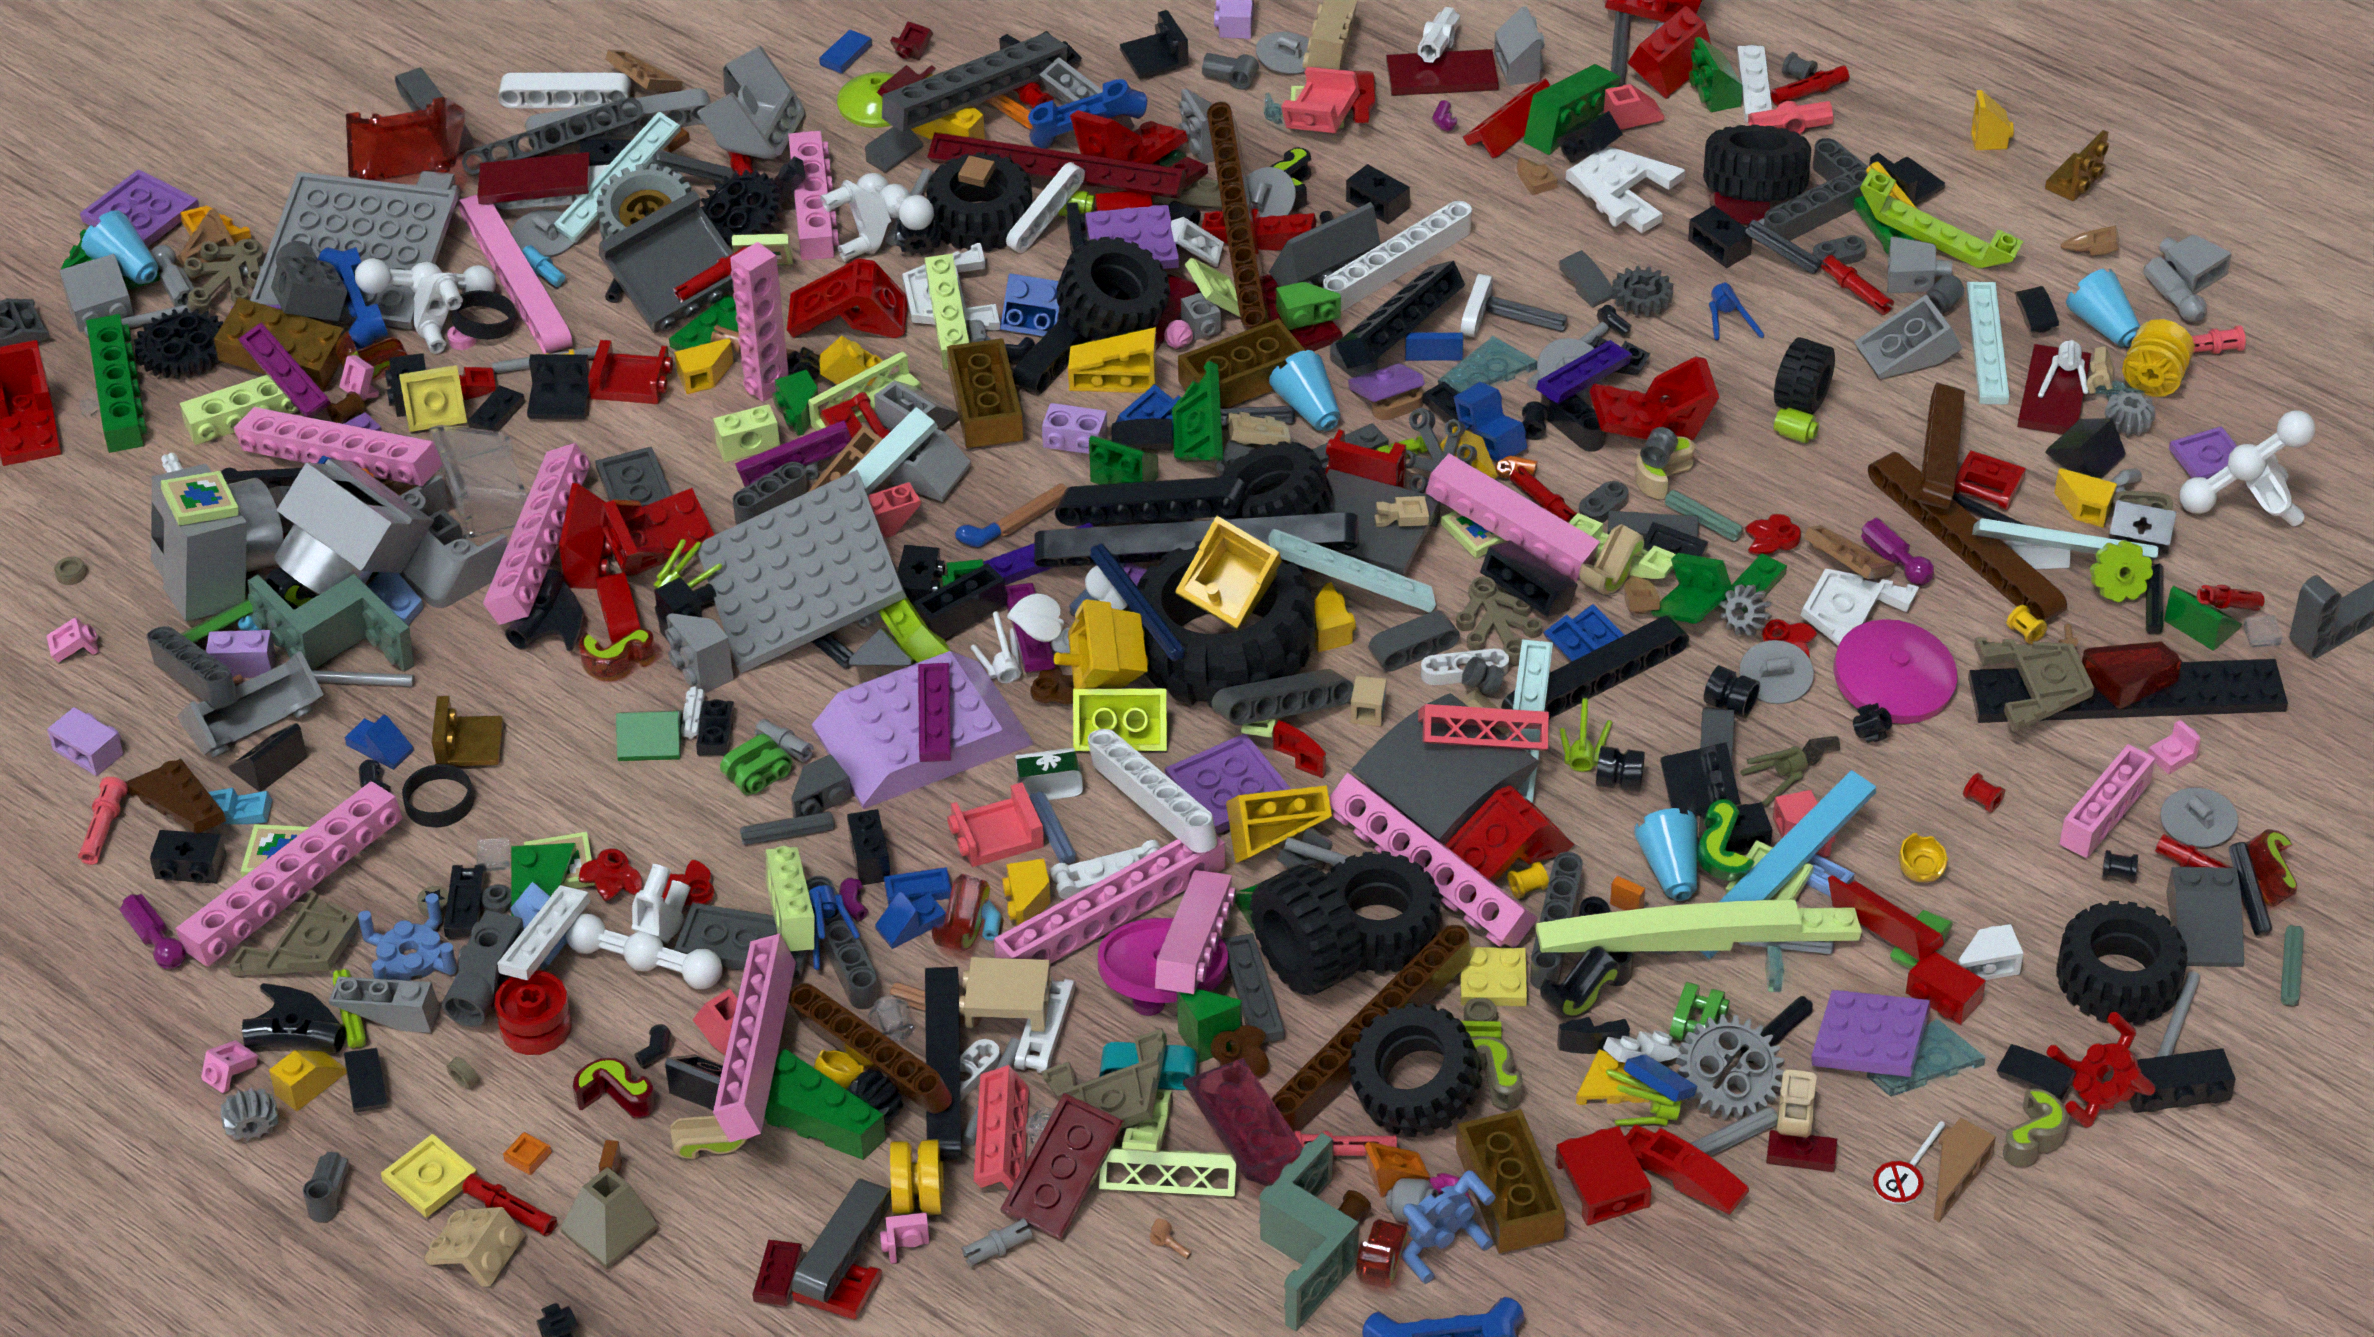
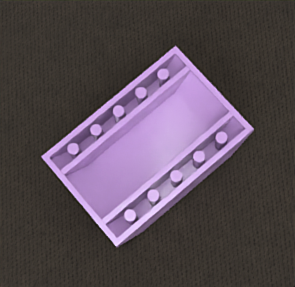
M952 651L838 692L812 724V729L827 753L835 758L849 776L850 789L863 809L1033 745L1032 739L980 662ZM949 663L951 761H919L918 664Z

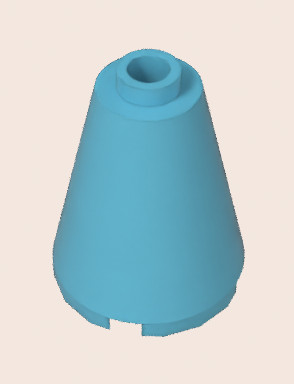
M119 210L110 211L99 217L101 222L96 227L93 225L89 226L81 244L88 257L94 260L114 254L123 276L138 284L150 283L155 279L158 264L125 214Z
M2104 268L2099 269L2086 276L2077 284L2080 289L2075 295L2072 291L2069 293L2066 305L2070 311L2119 347H2130L2140 324L2116 274L2112 269H2109V272Z
M1312 350L1300 351L1285 359L1288 364L1282 369L1277 366L1273 370L1269 381L1272 389L1316 430L1329 431L1338 424L1340 411L1322 358Z
M1670 808L1645 816V823L1640 827L1638 823L1635 825L1634 835L1666 896L1676 901H1684L1689 899L1697 890L1698 823L1692 811L1687 810V815L1680 814L1679 808Z

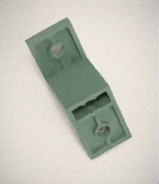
M355 574L295 610L259 575L248 580L250 591L248 599L253 609L251 617L254 624L259 629L270 630L273 643L277 647L282 646L287 651L289 658L295 653L302 651L311 670L316 669L366 637L371 645L374 647L378 646L384 652L385 657L391 664L394 665L396 663L404 672L414 667L409 627Z
M1321 1133L1313 1142H1308L1303 1147L1300 1156L1292 1164L1288 1163L1283 1168L1276 1182L1272 1186H1266L1259 1197L1260 1240L1302 1265L1297 1271L1293 1270L1287 1276L1284 1283L1285 1325L1296 1332L1357 1266L1359 1222L1317 1198L1332 1181L1333 1139L1324 1133Z

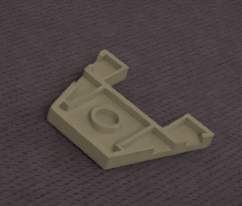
M1986 637L1975 638L1974 647L1982 665L2014 661L2031 699L2005 703L2004 713L2013 732L2093 696V684L2074 644L2033 641V645L2016 644L2015 640L2003 639L2002 643L1987 642Z
M309 890L285 908L286 910L299 913L273 950L267 951L242 946L228 965L230 973L234 976L331 970L359 929L358 916L331 901L327 903L318 898L317 893Z
M1162 1028L1135 1037L1139 1063L1076 1085L1074 1069L1070 1062L1041 1071L1058 1100H1060L1063 1093L1071 1095L1124 1120L1122 1128L1124 1129L1152 1119L1167 1037Z

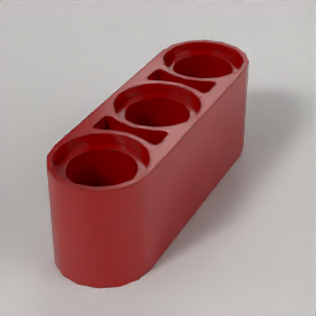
M625 572L595 578L599 602L613 646L635 631L641 630ZM633 639L628 642L637 641L638 639Z

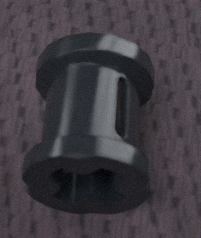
M1528 402L1522 408V416L1524 418L1522 423L1526 431L1525 438L1538 440L1546 432L1544 420L1548 416V409L1540 402Z
M2106 850L2102 878L2107 879L2108 876L2127 878L2129 882L2134 883L2138 865V854H2133L2130 857L2112 854L2111 850Z

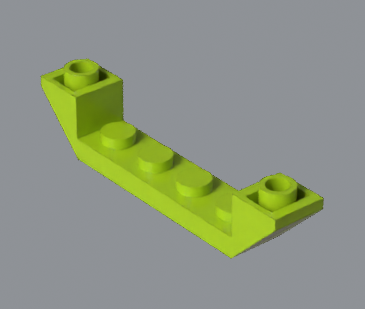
M1872 168L1870 169L1860 190L1878 221L1922 242L1934 244L1936 249L1976 268L2013 262L2023 243L2022 240L1998 229L1989 244L1928 213L1891 197L1890 193L1896 180Z
M907 597L878 610V613L900 646L917 663L951 651L943 638L928 629Z

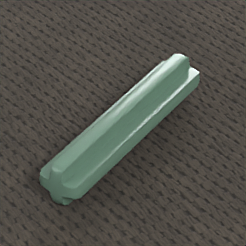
M1671 490L1665 497L1666 506L1685 516H1698V523L1732 541H1737L1743 534L1742 525L1676 490Z
M2289 925L2286 927L2280 999L2284 1005L2290 1004L2295 1006L2300 998L2304 930L2301 926Z

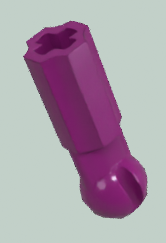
M1875 517L1873 520L1867 521L1861 529V538L1885 559L1895 564H1902L1905 577L1909 582L1915 585H1924L1932 579L1934 566L1929 559L1922 556L1913 557L1909 553L1910 544L1881 519Z
M131 894L126 897L119 910L145 945L154 944L153 956L157 964L164 969L179 967L186 955L182 943L175 938H167L165 936L168 930L167 926L143 894Z

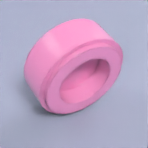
M454 326L447 332L449 345L456 350L469 349L477 342V338L461 333Z

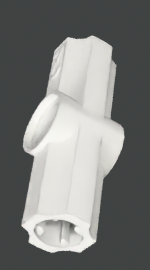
M1445 7L1442 12H1438L1433 22H1426L1423 38L1418 45V55L1423 58L1424 62L1433 63L1436 58L1441 56L1445 48L1452 47L1455 31L1460 24V15L1455 12L1454 8Z

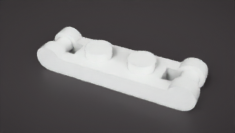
M1149 840L1141 847L1071 865L1058 863L1050 869V874L1053 881L1058 883L1056 889L1062 899H1068L1157 851L1161 847L1158 841Z
M1051 976L1052 983L1045 1032L1032 1031L1031 1021L1028 1018L1015 1056V1069L1026 1070V1068L1037 1069V1073H1041V1071L1050 1068L1051 1059L1070 1001L1074 997L1075 980L1065 979L1062 982L1054 980ZM1031 1050L1040 1052L1039 1056L1029 1054Z

